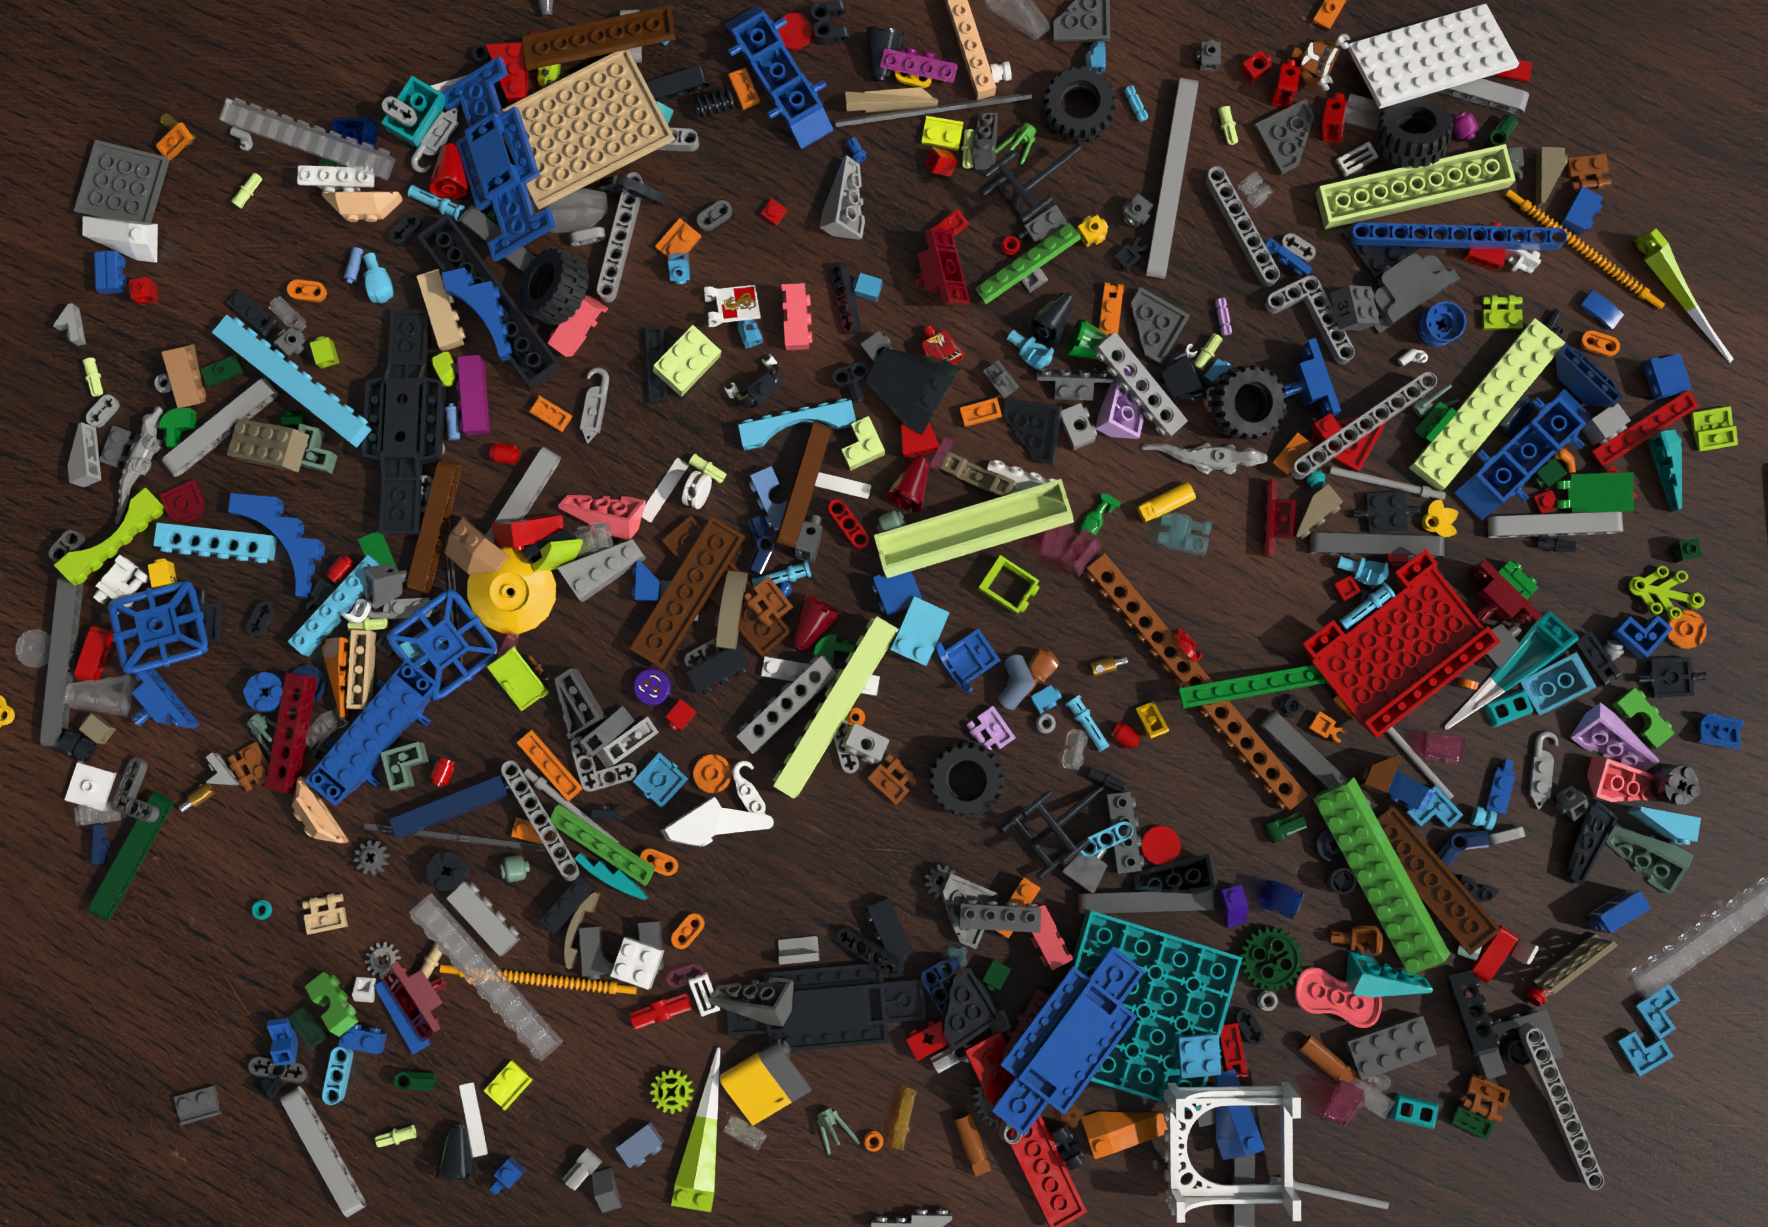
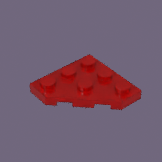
M1362 415L1339 420L1337 423L1343 429ZM1360 422L1362 429H1368L1366 423ZM1386 422L1333 459L1359 472ZM1313 433L1309 441L1313 444L1311 447L1315 448L1321 443ZM1344 433V437L1347 440H1352V436L1349 433ZM1328 444L1330 450H1337L1334 444Z

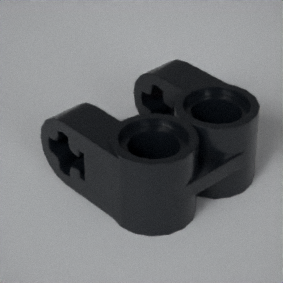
M845 1L817 2L812 5L810 21L813 39L816 44H837L851 39L849 28H832L830 17L846 14ZM822 13L824 16L817 17L815 14ZM825 31L827 34L820 35L818 32Z
M1065 1122L1048 1131L1066 1168L1068 1167L1069 1170H1073L1085 1163L1084 1157Z

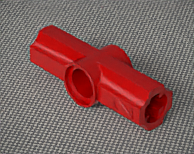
M687 993L668 1000L663 999L649 1004L650 1006L631 1012L630 1017L634 1028L639 1029L691 1010V1002Z

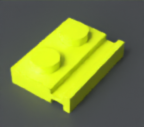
M926 116L922 145L959 151L963 122Z
M511 1060L484 1092L499 1104L503 1110H506L533 1079Z

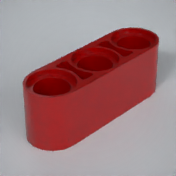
M835 499L831 501L829 513L855 549H866L869 544V538L857 519L842 500ZM836 505H840L843 508L839 514L832 512V508ZM848 520L854 523V527L851 529H845L843 526ZM863 536L866 541L864 544L858 545L855 543V538Z
M96 625L90 628L74 672L76 679L91 684L98 682L113 642L112 630Z
M1499 925L1502 930L1486 942L1479 953L1477 961H1473L1469 968V971L1472 970L1473 975L1477 976L1484 983H1488L1493 978L1518 940V936L1503 925Z

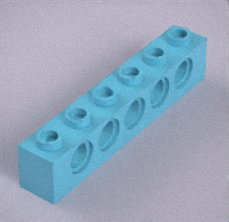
M157 523L153 546L160 548L161 552L172 553V550H179L180 554L191 555V552H198V556L210 557V554H216L217 558L229 559V556H234L236 560L248 561V558L255 559V562L267 563V560L274 561L277 538L272 535ZM180 535V541L175 544V537ZM199 537L198 545L194 546V539ZM218 539V546L213 548V541ZM237 541V548L235 550H232V543ZM256 543L257 548L251 553L250 547Z
M367 555L288 642L302 655L309 657L344 619L340 615V611L348 614L354 608L356 601L365 596L364 570L381 566V564L373 557Z

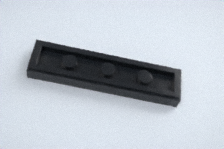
M644 327L649 403L669 402L668 385L653 372V366L665 354L664 327Z

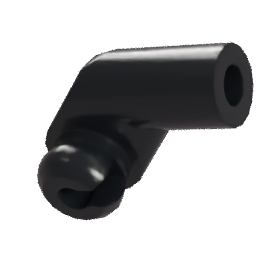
M1554 309L1546 325L1549 330L1558 337H1561L1564 330L1559 327L1558 321L1563 313L1558 309Z

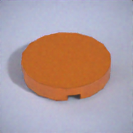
M1683 610L1682 616L1677 620L1669 618L1667 623L1673 629L1667 635L1668 640L1672 645L1681 649H1690L1701 644L1707 630L1706 624L1702 620L1703 618L1690 610Z
M711 754L703 756L694 766V781L701 790L707 793L721 792L731 782V765L720 755Z

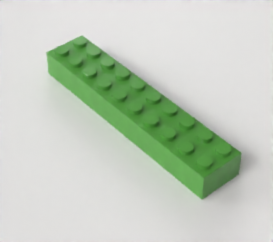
M1353 777L1320 792L1313 800L1408 974L1412 975L1445 962L1450 952L1355 778Z

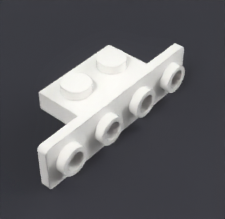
M298 166L297 183L299 185L318 186L323 192H360V187H374L375 170L373 168Z
M990 460L987 467L989 471L1015 480V484L1009 494L1055 481V479L1048 480L1042 478L1038 473L1024 472L1023 469L1017 466H1007L999 460Z

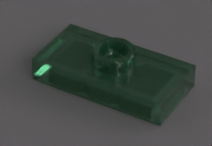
M306 1005L288 1017L310 1050L328 1038Z

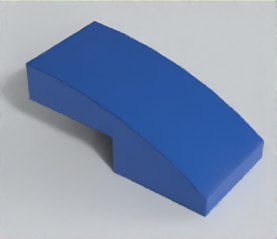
M1590 290L1579 304L1591 317H1597L1607 329H1613L1624 315L1615 305L1594 290Z

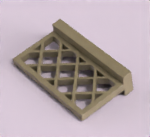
M1593 933L1534 978L1532 982L1545 993V997L1555 994L1618 945L1615 941L1600 939L1596 933Z

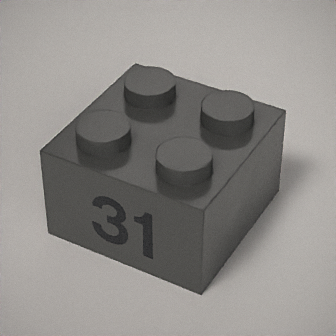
M1348 285L1330 293L1339 330L1362 331L1380 324L1379 312L1376 309L1374 292L1371 287Z

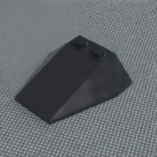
M884 348L865 382L905 426L923 435L932 420L935 410L961 368L944 359Z

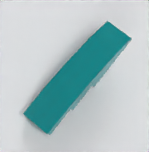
M579 853L574 858L586 870L606 884L643 900L648 899L649 896L622 870L619 869L614 873L603 861H599L594 865L583 853Z

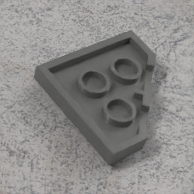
M1075 0L1060 17L1058 16L1053 21V42H1110V0Z
M1306 99L1256 123L1254 126L1280 175L1297 168L1300 163L1315 116Z
M1140 287L1130 304L1144 356L1161 365L1190 315Z
M947 872L940 888V893L956 940L977 949L984 930L960 928L961 904H966V900L978 901L977 905H985L986 901L996 902L999 894Z

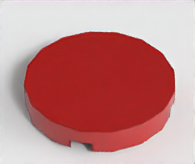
M789 13L782 16L787 21V25L778 29V33L784 42V46L790 51L803 49V47L811 42L813 36L810 21L799 13Z
M1176 628L1171 632L1180 648L1193 661L1197 662L1202 658V652L1196 651V643L1185 631Z
M1153 827L1144 834L1141 840L1143 855L1149 862L1155 865L1172 863L1180 853V839L1174 830L1168 827Z

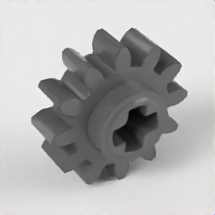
M368 840L367 845L360 844L361 851H355L359 858H355L354 861L360 862L357 869L364 868L363 874H368L371 870V874L376 875L377 870L384 872L382 865L390 864L388 861H385V858L391 855L384 853L388 847L383 846L380 848V841L374 844L372 840ZM370 854H375L374 861L369 860L371 858Z
M940 865L937 866V871L930 868L932 875H925L927 879H930V882L924 885L931 886L928 893L936 892V899L941 894V886L936 884V880H939L938 877L943 876V879H945L949 869L948 865L945 866L944 870L941 869Z

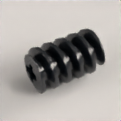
M727 87L724 90V94L718 89L716 96L713 91H710L709 97L706 93H703L702 99L695 95L694 102L699 119L700 113L706 118L708 111L714 116L715 110L722 114V108L726 112H729L730 106H732L734 111L736 110L732 93Z

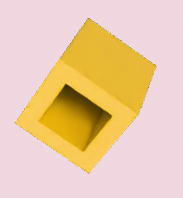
M158 559L153 564L148 565L152 588L177 583L174 563L166 561V559Z

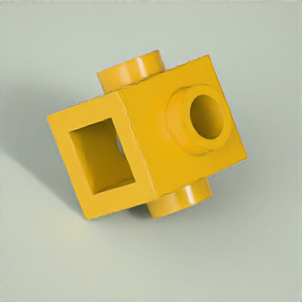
M1098 215L1094 217L1089 216L1078 226L1077 232L1086 247L1093 243L1097 245L1105 240L1108 225Z

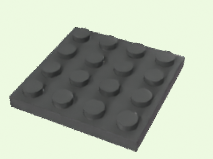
M95 140L74 212L90 217L151 223L170 160H168V157Z

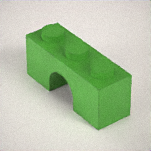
M1636 688L1628 689L1611 705L1624 719L1631 718L1636 713L1640 714L1644 718L1645 725L1637 735L1650 749L1658 748L1675 734L1671 729V724L1660 717L1658 709L1647 702L1646 696L1641 690Z
M323 972L307 984L305 988L312 1001L324 1007L330 1002L329 1009L321 1017L328 1030L340 1037L358 1022L355 1016L356 1011L352 1005L348 1004L346 993L339 988V980L334 975L330 976Z

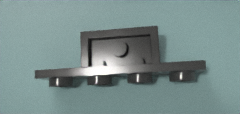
M1050 369L1036 371V380L1055 381L1054 399L1093 401L1094 382L1113 383L1114 379L1105 370L1098 371V373H1091L1088 370L1071 372L1068 369H1061L1059 372Z

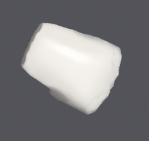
M358 599L350 614L340 611V615L352 623H360L366 619L372 605L366 599Z

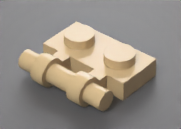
M332 893L328 894L327 897H313L308 901L302 902L303 909H311V914L304 915L307 935L348 927L345 907H336L337 902L343 901L342 894L335 895ZM328 904L329 910L319 912V906Z

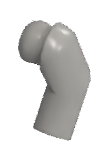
M232 127L230 135L240 139V148L242 150H250L253 146L250 133L237 127Z

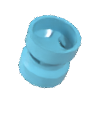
M1476 806L1472 812L1470 824L1474 826L1480 825L1484 829L1491 831L1495 825L1497 813L1491 810L1485 811L1482 807Z

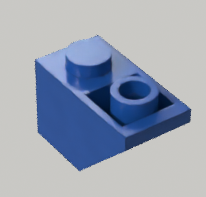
M637 561L636 566H633V577L636 578V584L632 585V597H635L637 602H659L660 581L641 561Z

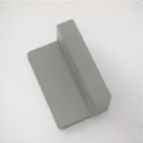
M1350 94L1347 99L1345 123L1377 131L1378 119L1385 107L1379 109L1375 100Z
M817 936L781 939L778 941L779 965L820 960Z

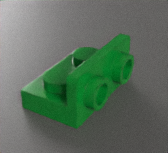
M1438 402L1418 425L1415 432L1428 443H1432L1458 412L1453 408H1448L1442 402Z

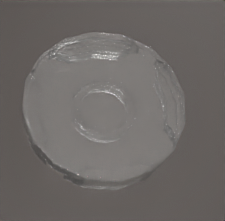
M39 629L23 633L16 643L18 660L23 665L31 668H41L48 664L51 635Z

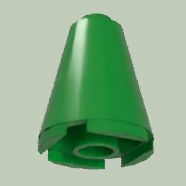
M1080 318L1074 326L1076 328L1074 334L1071 333L1066 352L1070 356L1098 359L1093 348L1107 334ZM1115 351L1111 354L1112 359H1118V354Z

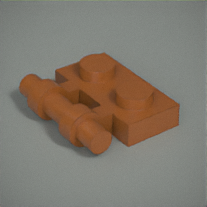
M1606 154L1568 158L1567 169L1569 179L1577 178V182L1571 183L1572 190H1580L1582 187H1596L1600 189L1611 185V178L1602 177V175L1609 172ZM1594 176V180H1586L1585 177Z
M769 576L754 587V590L758 593L757 596L753 598L750 593H747L743 597L747 601L746 605L754 610L758 615L757 619L761 623L763 622L767 628L773 624L769 618L770 615L774 614L779 619L793 608ZM761 600L769 607L766 611L758 604Z
M254 742L239 751L242 757L239 761L235 755L227 758L231 764L229 766L230 769L236 773L240 786H243L246 792L253 789L250 783L253 780L256 781L257 785H261L267 779L270 762L258 742ZM245 765H247L251 773L247 776L241 768Z
M889 754L885 761L890 766L886 769L880 764L867 779L897 805L910 791L904 786L908 781L914 786L919 780L913 776L914 773L911 770L908 771L900 764L901 761L898 758L895 759ZM894 770L903 776L900 781L891 774Z
M1472 1074L1469 1078L1465 1094L1473 1098L1472 1101L1465 1098L1462 1105L1469 1108V1111L1473 1113L1478 1112L1484 1115L1486 1119L1490 1121L1495 1120L1500 1123L1503 1115L1497 1113V1109L1501 1111L1506 1109L1510 1091L1488 1080L1483 1081V1078ZM1480 1102L1488 1104L1489 1109L1480 1105Z

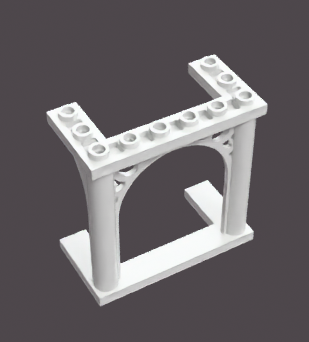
M1280 1082V1086L1177 1087L1176 1083H1167V1089H1164V1101L1167 1102V1110H1164V1120L1168 1122V1130H1164V1140L1168 1142V1150H1164L1165 1162H1168V1170L1164 1171L1165 1182H1168V1190H1165L1164 1195L1168 1209H1170L1171 1215H1174L1176 1222H1185L1186 1212L1199 1206L1282 1203L1293 1221H1301V1200L1293 1189L1292 1118H1301V1097L1289 1082ZM1192 1104H1196V1106L1201 1105V1109L1196 1110ZM1280 1105L1281 1184L1224 1185L1213 1183L1203 1178L1193 1168L1187 1154V1138L1194 1122L1206 1111L1219 1106ZM1184 1107L1192 1111L1190 1119L1184 1118ZM1178 1120H1180L1181 1122L1185 1123V1129H1183V1130H1180V1129H1179V1128H1181V1124L1179 1123ZM1180 1143L1184 1144L1183 1148H1179ZM1180 1162H1185L1186 1167L1181 1169L1182 1165ZM1188 1172L1193 1174L1192 1180L1189 1183H1180L1182 1175ZM1197 1181L1202 1182V1186L1196 1185L1194 1187Z

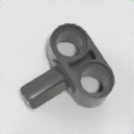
M75 530L65 531L50 548L49 557L51 560L58 562L60 560L58 552L61 549L64 551V556L69 552L81 551L80 549L85 544V536ZM75 534L77 541L72 544L70 538Z

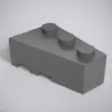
M571 668L555 678L557 693L564 714L563 719L567 727L568 739H574L607 718L578 669Z

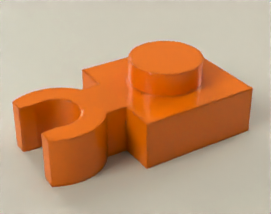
M1320 711L1308 728L1325 739L1328 735H1331L1332 740L1336 743L1341 742L1336 737L1337 732L1346 734L1345 729L1334 727L1336 724L1335 720Z

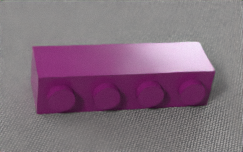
M481 355L458 357V363H455L456 374H459L457 391L461 397V400H458L459 412H462V419L459 420L460 429L467 436L490 434L484 358Z

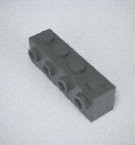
M1131 792L1105 795L1109 826L1111 827L1124 821L1130 823L1133 827V834L1129 839L1112 846L1116 874L1142 871L1141 867L1144 866L1143 855H1139L1138 848L1141 847L1140 835L1136 834V827H1139L1137 815H1134L1133 808L1136 807L1135 796H1131ZM1121 825L1118 832L1121 836H1127L1130 833V828L1127 825Z
M966 900V904H961L960 928L1041 933L1042 908H1038V904L1026 903V907H1017L1018 903L1006 902L1005 906H997L998 902L986 901L985 905H977L978 901Z

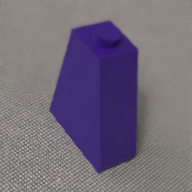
M1232 884L1216 889L1227 928L1246 923L1248 904L1242 885Z

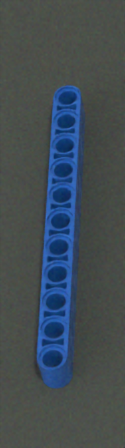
M1361 222L1353 227L1350 240L1356 245L1555 251L1560 249L1565 243L1567 233L1561 228ZM1356 231H1362L1365 236H1357ZM1375 232H1382L1384 234V237L1380 238L1376 236ZM1395 232H1401L1403 238L1396 237ZM1414 233H1421L1423 238L1415 237ZM1434 233L1441 234L1442 239L1435 238ZM1453 234L1461 235L1462 239L1457 240ZM1473 234L1480 235L1481 240H1476ZM1493 235L1500 236L1501 241H1496ZM1512 235L1519 236L1521 241H1515ZM1532 236L1539 237L1540 242L1534 241ZM1552 236L1558 237L1560 242H1554Z

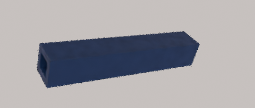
M499 775L389 820L395 837L403 839L511 796L509 793L511 788L506 779Z

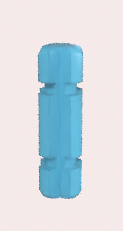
M1129 86L1124 89V93L1129 99L1128 101L1134 113H1136L1138 121H1145L1148 114L1146 110H1143L1144 106L1138 94L1135 93L1134 86Z

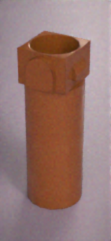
M1312 1035L1307 1036L1300 1044L1298 1050L1341 1087H1348L1357 1075L1350 1066H1347Z
M972 1113L955 1118L953 1121L972 1175L976 1177L991 1171Z

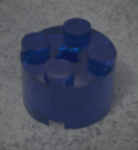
M1267 879L1259 902H1261L1260 905L1264 909L1271 912L1277 909L1282 916L1293 919L1298 914L1305 893L1302 891L1297 892L1293 887Z

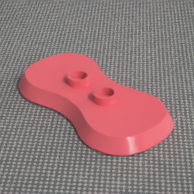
M1307 968L1301 972L1296 982V1001L1307 1012L1315 1014L1332 1013L1341 1016L1350 1024L1360 1028L1371 1027L1379 1019L1382 1008L1381 997L1356 996L1352 993L1347 982L1336 979L1323 969Z

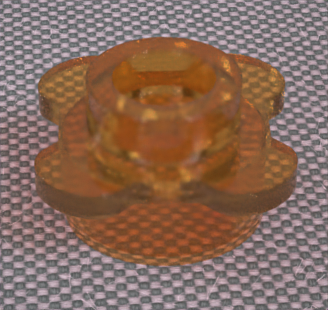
M1073 1104L1065 1115L1061 1113V1119L1063 1121L1066 1120L1072 1128L1078 1126V1121L1084 1118L1085 1114L1083 1110H1078L1075 1104Z

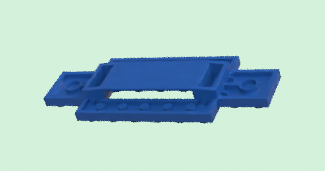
M1114 946L1109 949L1089 978L1072 966L1001 1061L1000 1065L1014 1075L1015 1078L991 1111L1023 1136H1025L1048 1103L1065 1115L1137 1016L1123 1006L1122 1002L1145 971ZM1078 995L1079 997L1076 999L1074 1004L1071 1006V1008L1068 1010V1012L1065 1014V1016L1059 1022L1057 1027L1054 1029V1031L1051 1033V1035L1048 1037V1039L1045 1041V1043L1042 1045L1040 1050L1037 1052V1054L1030 1062L1029 1060L1032 1058L1034 1053L1037 1051V1049L1040 1047V1045L1043 1043V1041L1049 1035L1051 1030L1054 1028V1026L1057 1024V1022L1060 1020V1018L1063 1016V1014L1066 1012L1068 1007L1071 1005V1003Z

